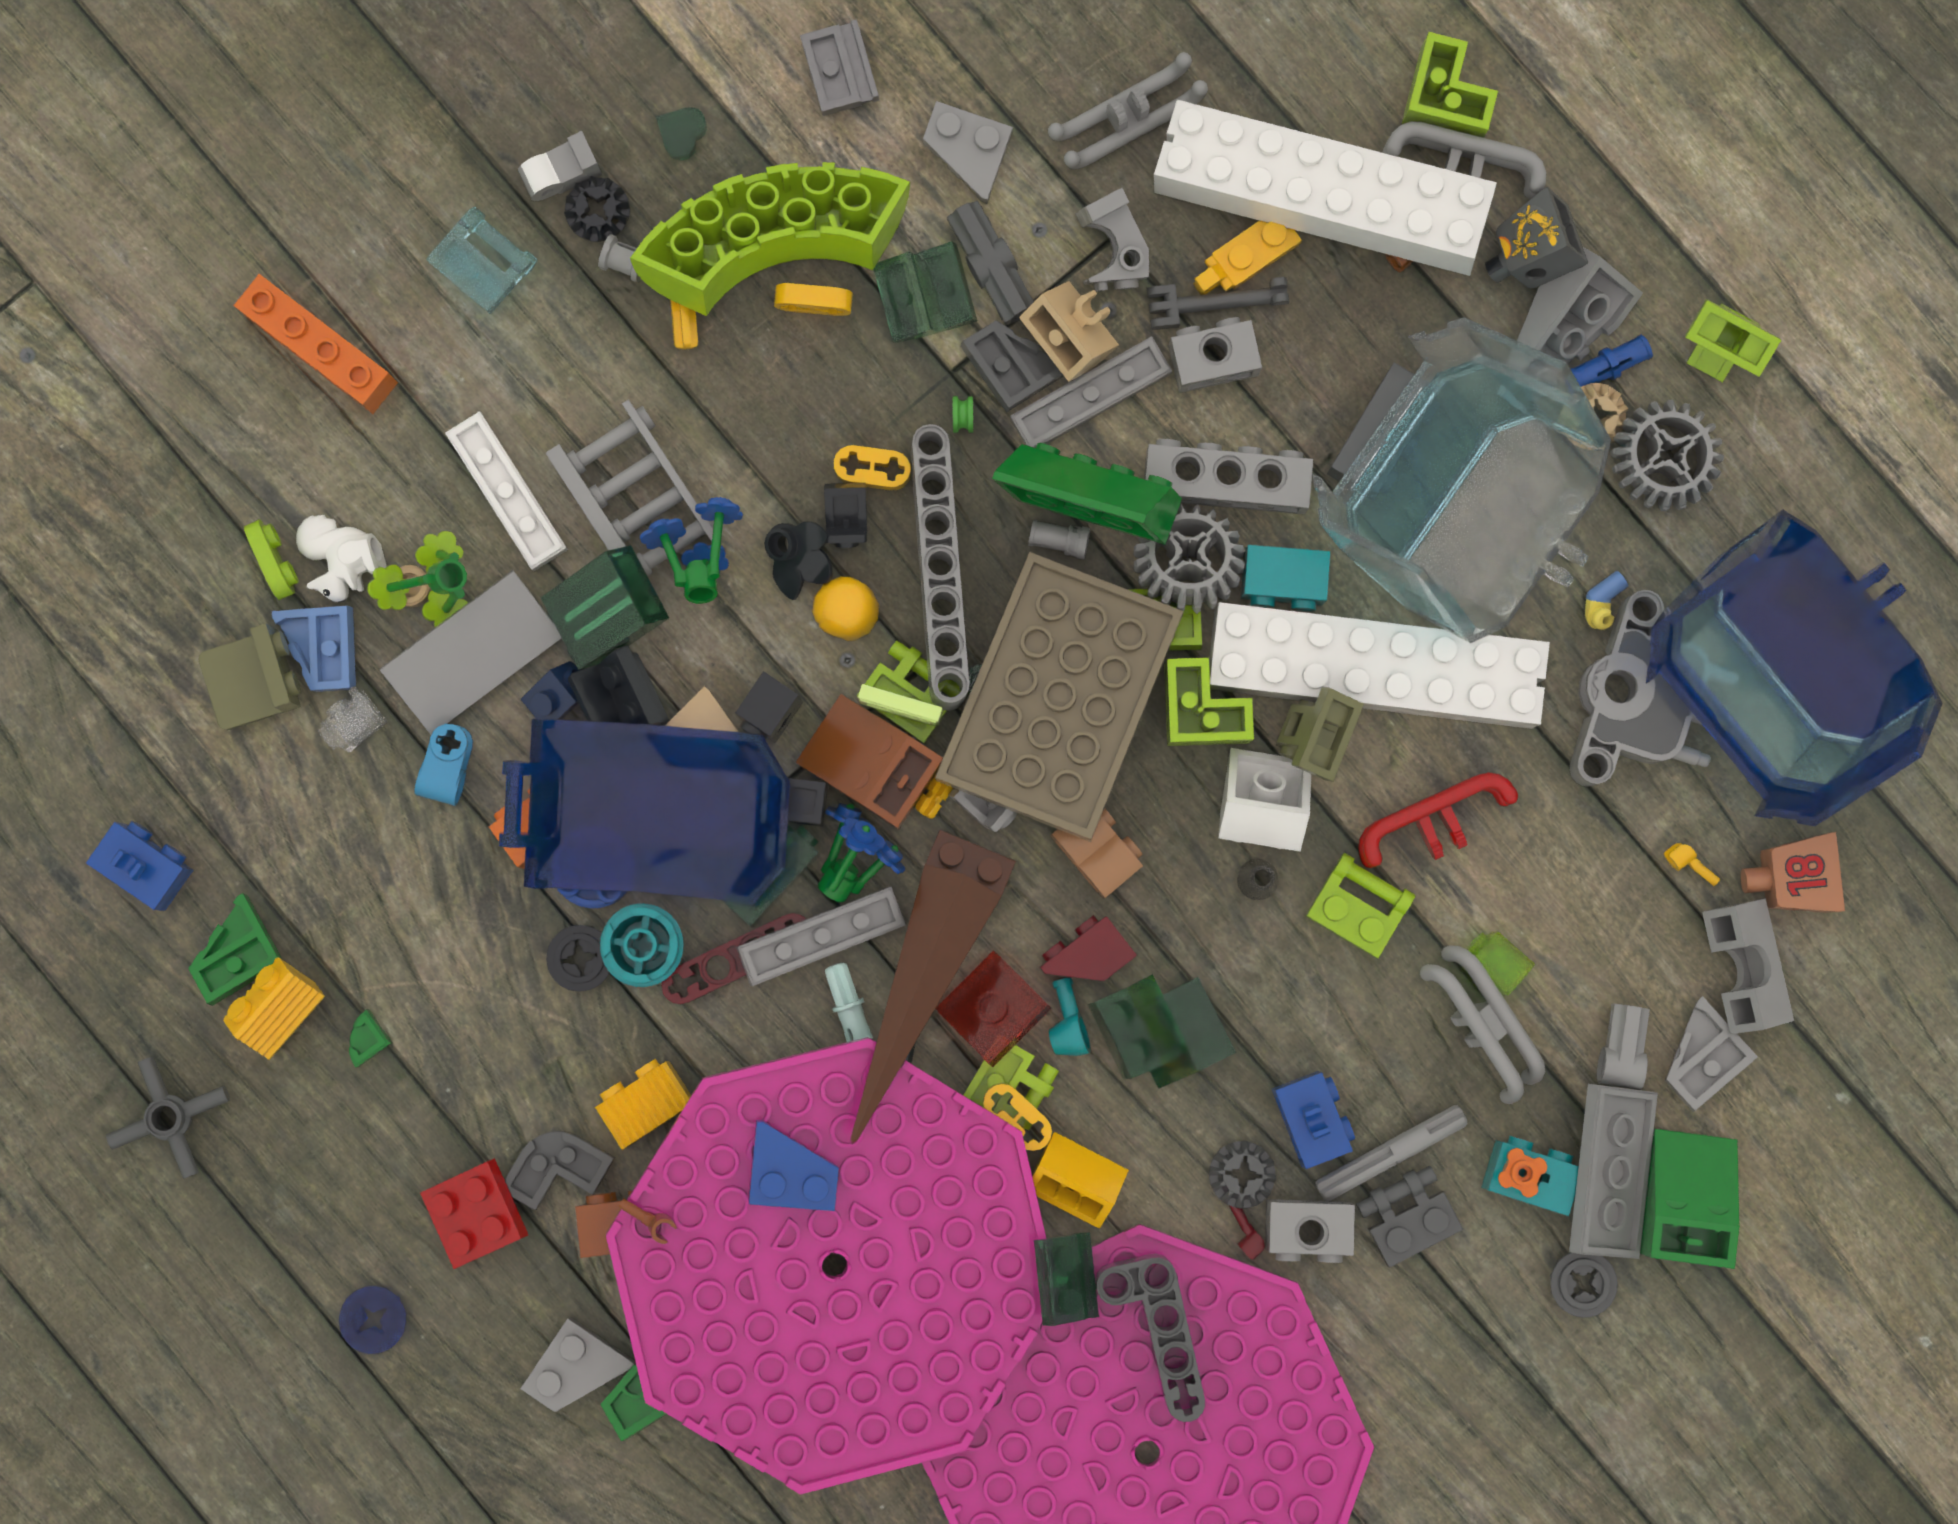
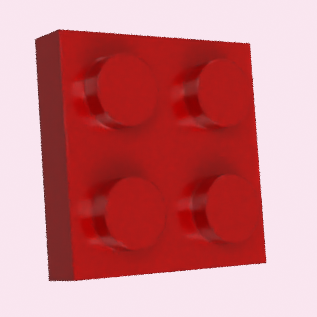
M495 1158L420 1192L453 1269L529 1235Z

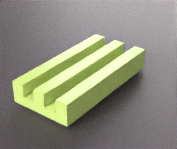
M864 684L861 685L858 695L861 705L933 726L939 725L943 712L942 707Z

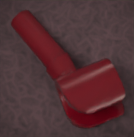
M1229 1206L1241 1230L1246 1234L1237 1245L1253 1260L1264 1250V1240L1256 1232L1252 1224L1249 1223L1242 1208Z

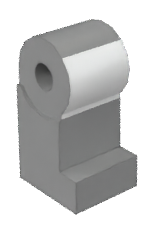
M582 131L568 137V142L544 154L536 155L519 166L518 172L533 201H540L558 193L561 194L574 188L575 183H581L589 179L590 176L598 177L602 175Z

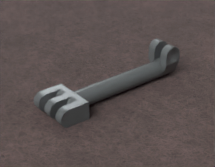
M1277 277L1271 279L1269 288L1177 297L1176 284L1147 288L1148 298L1164 297L1162 302L1149 304V313H1166V317L1150 320L1151 329L1179 328V314L1266 304H1271L1272 306L1289 304L1287 278Z

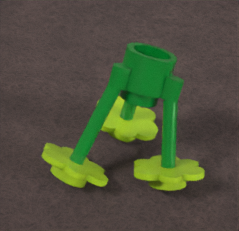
M442 531L437 536L427 534L423 539L424 546L417 549L415 554L416 561L426 566V575L403 579L402 570L397 565H389L386 568L378 567L373 571L374 580L369 582L367 590L373 599L378 600L377 603L380 609L387 610L392 608L394 610H401L406 606L407 597L405 593H408L410 588L428 585L432 591L428 594L429 602H426L422 608V615L426 620L434 621V627H436L468 603L466 600L461 599L465 596L462 587H464L467 581L466 569L458 561L463 556V549L456 545V537L450 531Z

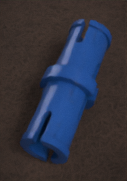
M1640 334L1616 348L1610 349L1606 347L1600 350L1597 357L1568 369L1567 376L1570 384L1576 391L1587 384L1599 383L1608 378L1615 380L1621 377L1622 371L1645 360L1652 359L1653 352L1648 340Z

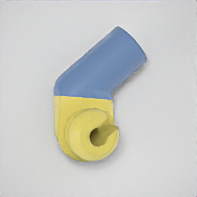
M1615 571L1587 592L1585 619L1590 627L1606 630L1612 626L1614 616L1611 615V599L1628 587L1626 579L1620 572Z

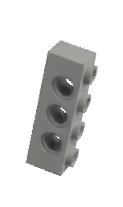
M1158 439L1156 444L1148 445L1144 479L1148 480L1149 475H1155L1169 480L1173 483L1172 488L1182 498L1181 503L1305 514L1309 509L1313 459L1303 458V452L1282 450L1279 451V456L1262 454L1263 449L1249 446L1238 447V452L1221 451L1222 445L1215 443H1198L1197 448L1181 447V442L1173 439ZM1183 462L1191 463L1197 469L1198 476L1191 481L1182 480L1176 473V466ZM1223 466L1232 467L1238 474V481L1231 485L1222 483L1217 477V470ZM1263 470L1273 471L1279 478V485L1275 488L1263 487L1258 480V473Z

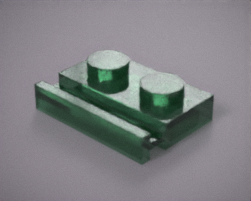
M1078 1232L1070 1235L1034 1240L1043 1326H1056L1099 1317L1090 1232Z

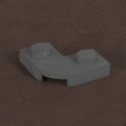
M552 1131L536 1137L523 1148L506 1176L505 1182L513 1198L533 1210H537L557 1175L588 1193L595 1194L616 1157L576 1134L566 1131Z

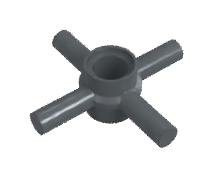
M154 1056L137 1062L152 1102L144 1113V1119L106 1134L108 1145L113 1150L152 1134L158 1139L168 1140L183 1179L198 1174L199 1170L184 1134L189 1129L193 1116L230 1101L228 1090L225 1086H221L188 1101H184L178 1096L168 1094ZM166 1106L172 1108L176 1114V1122L171 1129L166 1128L160 1119L161 1112Z

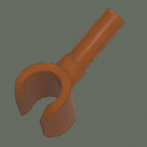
M625 1198L618 1205V1208L646 1225L651 1236L658 1243H668L665 1237L656 1233V1228L659 1224L668 1223L671 1227L677 1228L672 1218L667 1214L658 1213L653 1215Z

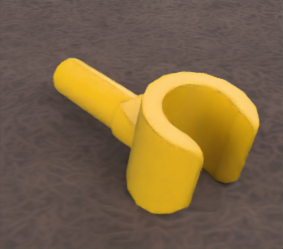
M1676 843L1664 852V857L1675 870L1680 871L1688 864L1692 870L1697 872L1712 886L1717 885L1720 881L1718 876L1697 859V854L1691 846Z

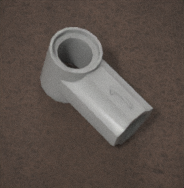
M1611 1004L1606 1047L1604 1046L1601 1049L1597 1064V1082L1599 1084L1636 1090L1643 1088L1648 1066L1647 1054L1644 1053L1650 1009Z

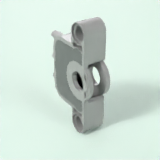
M1651 590L1637 591L1622 601L1605 650L1607 656L1596 660L1587 667L1579 681V698L1582 707L1590 716L1583 720L1569 770L1575 782L1582 786L1590 787L1610 779L1615 771L1619 755L1648 764H1655L1672 758L1694 766L1707 767L1710 763V755L1684 745L1691 722L1719 728L1723 722L1722 716L1696 706L1703 683L1731 689L1734 686L1735 678L1726 675L1725 672L1705 666L1703 657L1692 647L1657 636L1664 614V604L1659 595ZM1635 601H1641L1647 605L1649 609L1647 621L1639 620L1634 615L1632 608ZM1609 675H1617L1627 683L1628 696L1625 702H1615L1606 694L1605 681ZM1587 756H1593L1600 762L1601 772L1596 778L1588 776L1584 771L1583 764Z

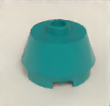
M645 903L632 904L617 911L606 923L600 939L601 957L607 970L620 982L634 987L653 986L667 979L678 967L684 947L683 935L676 920L664 909Z

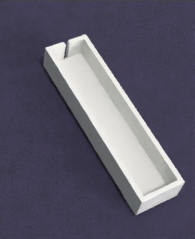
M1181 100L1176 101L1167 130V141L1163 143L1154 172V193L1267 223L1274 222L1293 230L1468 276L1471 275L1497 182Z
M1219 602L1214 612L1209 655L1210 690L1298 701L1302 699L1316 703L1321 688L1328 687L1363 703L1364 709L1532 729L1541 725L1545 687H1537V684L1546 679L1550 642Z

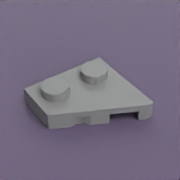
M936 101L923 137V144L936 157H940L947 164L948 169L958 179L961 178L976 193V197L981 202L987 204L1009 144L1013 127Z
M1702 996L1695 1003L1665 1082L1689 1109L1694 1112L1758 1058V1056L1738 1034H1730L1728 1023Z
M569 1317L520 1389L553 1412H557L630 1370L636 1361L572 1317Z

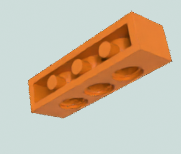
M260 274L257 275L233 305L246 318L372 414L375 413L398 384L385 369Z

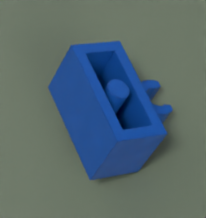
M131 821L129 825L114 822L86 864L153 910L166 911L193 872L192 868L183 863L187 857L168 844H165L163 848L159 847L149 840L153 834L134 821Z
M1316 1071L1271 1089L1301 1167L1308 1169L1353 1151L1349 1141L1354 1140L1355 1135L1347 1116L1339 1117L1334 1102L1339 1101L1340 1097L1331 1077L1324 1078L1322 1072Z

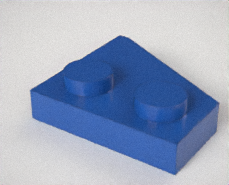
M756 1120L749 1204L835 1211L838 1166L824 1157L815 1154L793 1138H789L765 1121Z

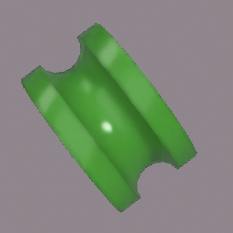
M953 396V433H958L962 428L966 429L968 433H973V396H968L966 400H960L958 396Z

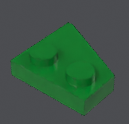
M244 893L236 897L233 902L236 906L223 925H217L209 937L207 947L198 953L188 968L206 1003L211 1006L255 981L258 973L264 967L273 964L275 958L279 957L282 959L251 900Z

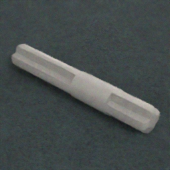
M1453 1105L1321 1177L1316 1181V1188L1321 1197L1326 1202H1329L1466 1127L1467 1118L1458 1105Z

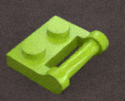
M1344 852L1305 916L1378 959L1416 895L1405 888L1401 891L1354 863L1355 858ZM1347 877L1392 904L1393 906L1388 915L1340 888L1339 885L1343 878Z

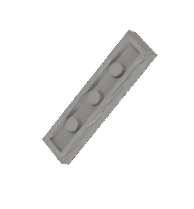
M1151 336L1012 414L1010 419L1024 444L1036 448L1037 443L1048 444L1171 375L1172 370Z
M886 887L736 946L750 986H754L903 927L906 924L892 887Z

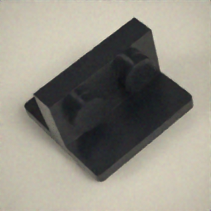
M629 646L614 650L599 664L574 672L568 677V682L593 735L603 751L658 732L670 721L639 655L636 652L632 653Z

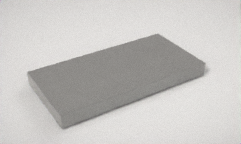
M512 570L382 666L380 671L430 735H432L438 726L450 722L563 638L564 635L515 571Z
M1588 1084L1569 1252L1639 1259L1658 1092Z

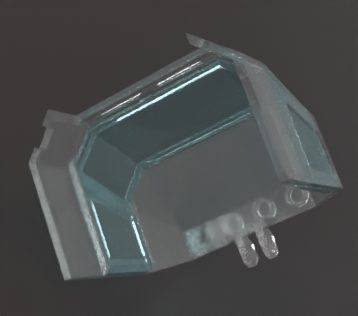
M1463 317L1448 322V328L1428 335L1425 331L1407 336L1423 359L1419 369L1333 492L1321 477L1313 473L1312 476L1314 488L1318 493L1320 508H1318L1320 525L1339 549L1407 610L1463 640L1473 643L1507 627L1543 574L1565 587L1570 586L1574 578L1570 572L1551 563L1557 553L1574 564L1583 566L1589 556L1576 546L1566 542V540L1600 492L1611 438L1566 362Z

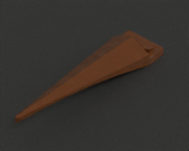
M939 830L921 875L850 1139L852 1145L858 1141L941 998L997 907L1016 861Z

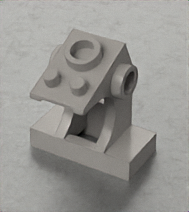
M1123 188L1106 195L1075 213L1082 228H1096L1104 232L1109 238L1113 249L1109 265L1102 272L1083 281L1084 285L1094 284L1096 292L1108 290L1107 283L1114 282V290L1138 288V280L1149 277V248L1127 206L1130 202ZM1124 254L1130 256L1132 260L1131 266L1125 263Z

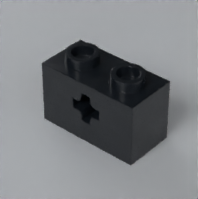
M763 671L735 714L742 720L739 727L745 733L762 744L766 738L776 743L803 704V701L797 693Z

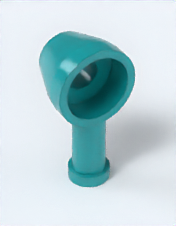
M1072 977L1052 982L1053 989H1056L1063 1015V1020L1049 1029L1050 1042L1056 1055L1081 1056L1091 1053L1089 1035L1084 1020L1079 1013L1072 985L1074 983Z

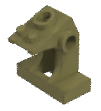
M1328 687L1321 688L1316 703L1300 699L1299 704L1291 705L1276 742V746L1281 747L1279 754L1293 760L1291 765L1325 781L1334 782L1364 704Z

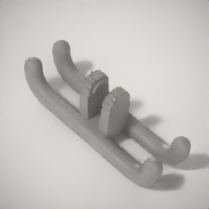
M1182 52L1177 55L1170 65L1081 115L1063 124L1052 123L1048 128V135L1053 141L1070 139L1107 118L1115 130L1111 135L1079 152L1068 151L1064 156L1065 165L1069 169L1083 168L1170 121L1177 100L1198 104L1208 91L1207 83L1202 80L1195 81L1192 87L1183 95L1149 113L1150 106L1147 100V96L1181 77L1192 63L1191 56L1186 52Z
M1410 121L1397 127L1391 133L1382 153L1398 157L1403 146L1414 144L1446 152L1448 157L1444 169L1456 171L1460 157L1471 159L1469 175L1478 178L1481 176L1484 163L1516 170L1524 177L1525 186L1523 193L1528 199H1532L1546 185V169L1543 161L1536 153L1522 147L1424 122Z
M1446 946L1441 951L1442 958L1447 962L1460 964L1468 972L1486 1002L1474 1004L1457 978L1439 965L1427 964L1422 966L1419 973L1420 977L1425 981L1438 983L1456 1006L1457 1011L1450 1017L1455 1026H1469L1471 1032L1465 1036V1042L1469 1048H1483L1507 1088L1500 1092V1100L1505 1104L1518 1102L1524 1093L1523 1083L1533 1085L1543 1079L1545 1074L1544 1061L1478 958L1461 946ZM1506 1034L1509 1035L1528 1066L1521 1073V1077L1498 1042Z

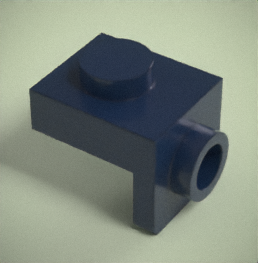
M572 661L550 669L521 698V701L546 731L555 727L578 704L568 682V677L581 669L576 667Z

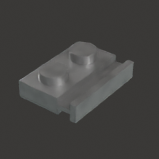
M857 19L842 26L838 24L800 35L823 116L862 106V103L869 101H879L878 91Z

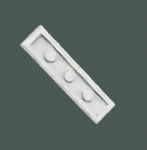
M480 411L445 432L533 572L568 550Z

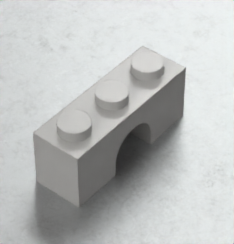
M1766 898L1702 912L1711 953L1727 952L1733 958L1737 968L1735 987L1729 992L1721 993L1730 1034L1765 1030L1794 1021Z

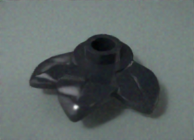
M805 521L797 526L790 523H781L774 526L766 535L764 542L765 550L768 556L774 560L773 578L782 593L791 600L797 599L804 581L824 584L832 579V563L828 555L822 550L829 535L817 523ZM786 538H787V541H788V549H787V547H786V545H785V540H786Z

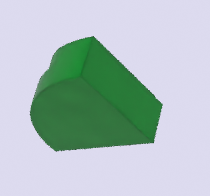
M369 1009L362 1012L355 1020L350 1035L349 1054L355 1068L360 1067L392 1044Z

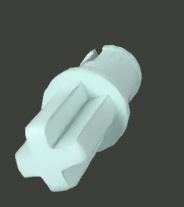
M837 963L827 967L825 975L836 1005L832 1010L833 1013L837 1012L846 1041L849 1042L866 1037L873 1039L861 1005L864 1003V999H858L848 965L846 963Z

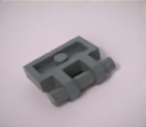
M1431 1166L1418 1172L1411 1170L1402 1175L1403 1180L1383 1190L1381 1187H1378L1369 1192L1370 1197L1356 1203L1363 1218L1378 1211L1382 1222L1368 1228L1389 1268L1463 1230L1443 1191L1428 1198L1424 1187L1438 1181ZM1411 1194L1415 1205L1395 1215L1391 1204Z

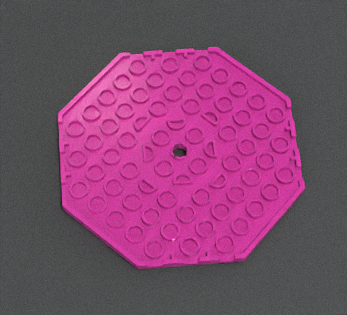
M869 1037L702 1077L627 1198L629 1202L653 1215L664 1213L672 1218L677 1227L676 1229L668 1223H661L656 1228V1233L665 1237L668 1243L661 1244L656 1242L646 1225L622 1209L606 1232V1239L645 1403L682 1422V1425L707 1440L714 1441L734 1453V1456L761 1472H766L785 1483V1486L800 1495L966 1451L986 1413L989 1414L1006 1386L1005 1382L1017 1362L1021 1361L1037 1335V1329L1060 1297L1022 1131L905 1060L858 1141L853 1145L851 1144L852 1131L877 1043ZM756 1120L765 1121L789 1138H793L815 1154L824 1157L838 1166L835 1211L749 1204ZM830 1253L840 1254L846 1259L845 1270L837 1276H830L822 1269L823 1261Z
M1137 1224L1053 1264L1060 1297L1037 1329V1335L1021 1361L1017 1362L1005 1382L1006 1386L989 1414L986 1413L974 1433L975 1437L969 1447L964 1452L922 1463L937 1493L949 1524H1348L1374 1450V1445L1296 1281L1145 1225ZM1148 1254L1165 1256L1173 1265L1177 1275L1205 1397V1408L1198 1419L1191 1422H1182L1170 1414L1164 1400L1142 1300L1122 1305H1111L1104 1302L1100 1298L1095 1286L1097 1272L1103 1266ZM1162 1264L1150 1265L1144 1274L1145 1281L1150 1285L1162 1284L1167 1277V1268ZM1119 1273L1108 1275L1103 1282V1289L1111 1295L1122 1293L1126 1287V1278ZM1169 1305L1159 1307L1155 1312L1154 1322L1161 1327L1172 1325L1177 1318L1176 1309ZM1179 1347L1169 1349L1164 1356V1364L1170 1368H1179L1186 1361V1352ZM1168 1379V1380H1167L1168 1384H1169L1170 1382L1174 1381V1380H1171V1379ZM1184 1379L1175 1380L1179 1388L1180 1399L1174 1401V1403H1180L1182 1409L1190 1408V1400L1195 1399L1196 1396L1192 1397L1188 1394ZM1144 1441H1153L1159 1448L1157 1459L1149 1464L1141 1463L1135 1457V1448Z

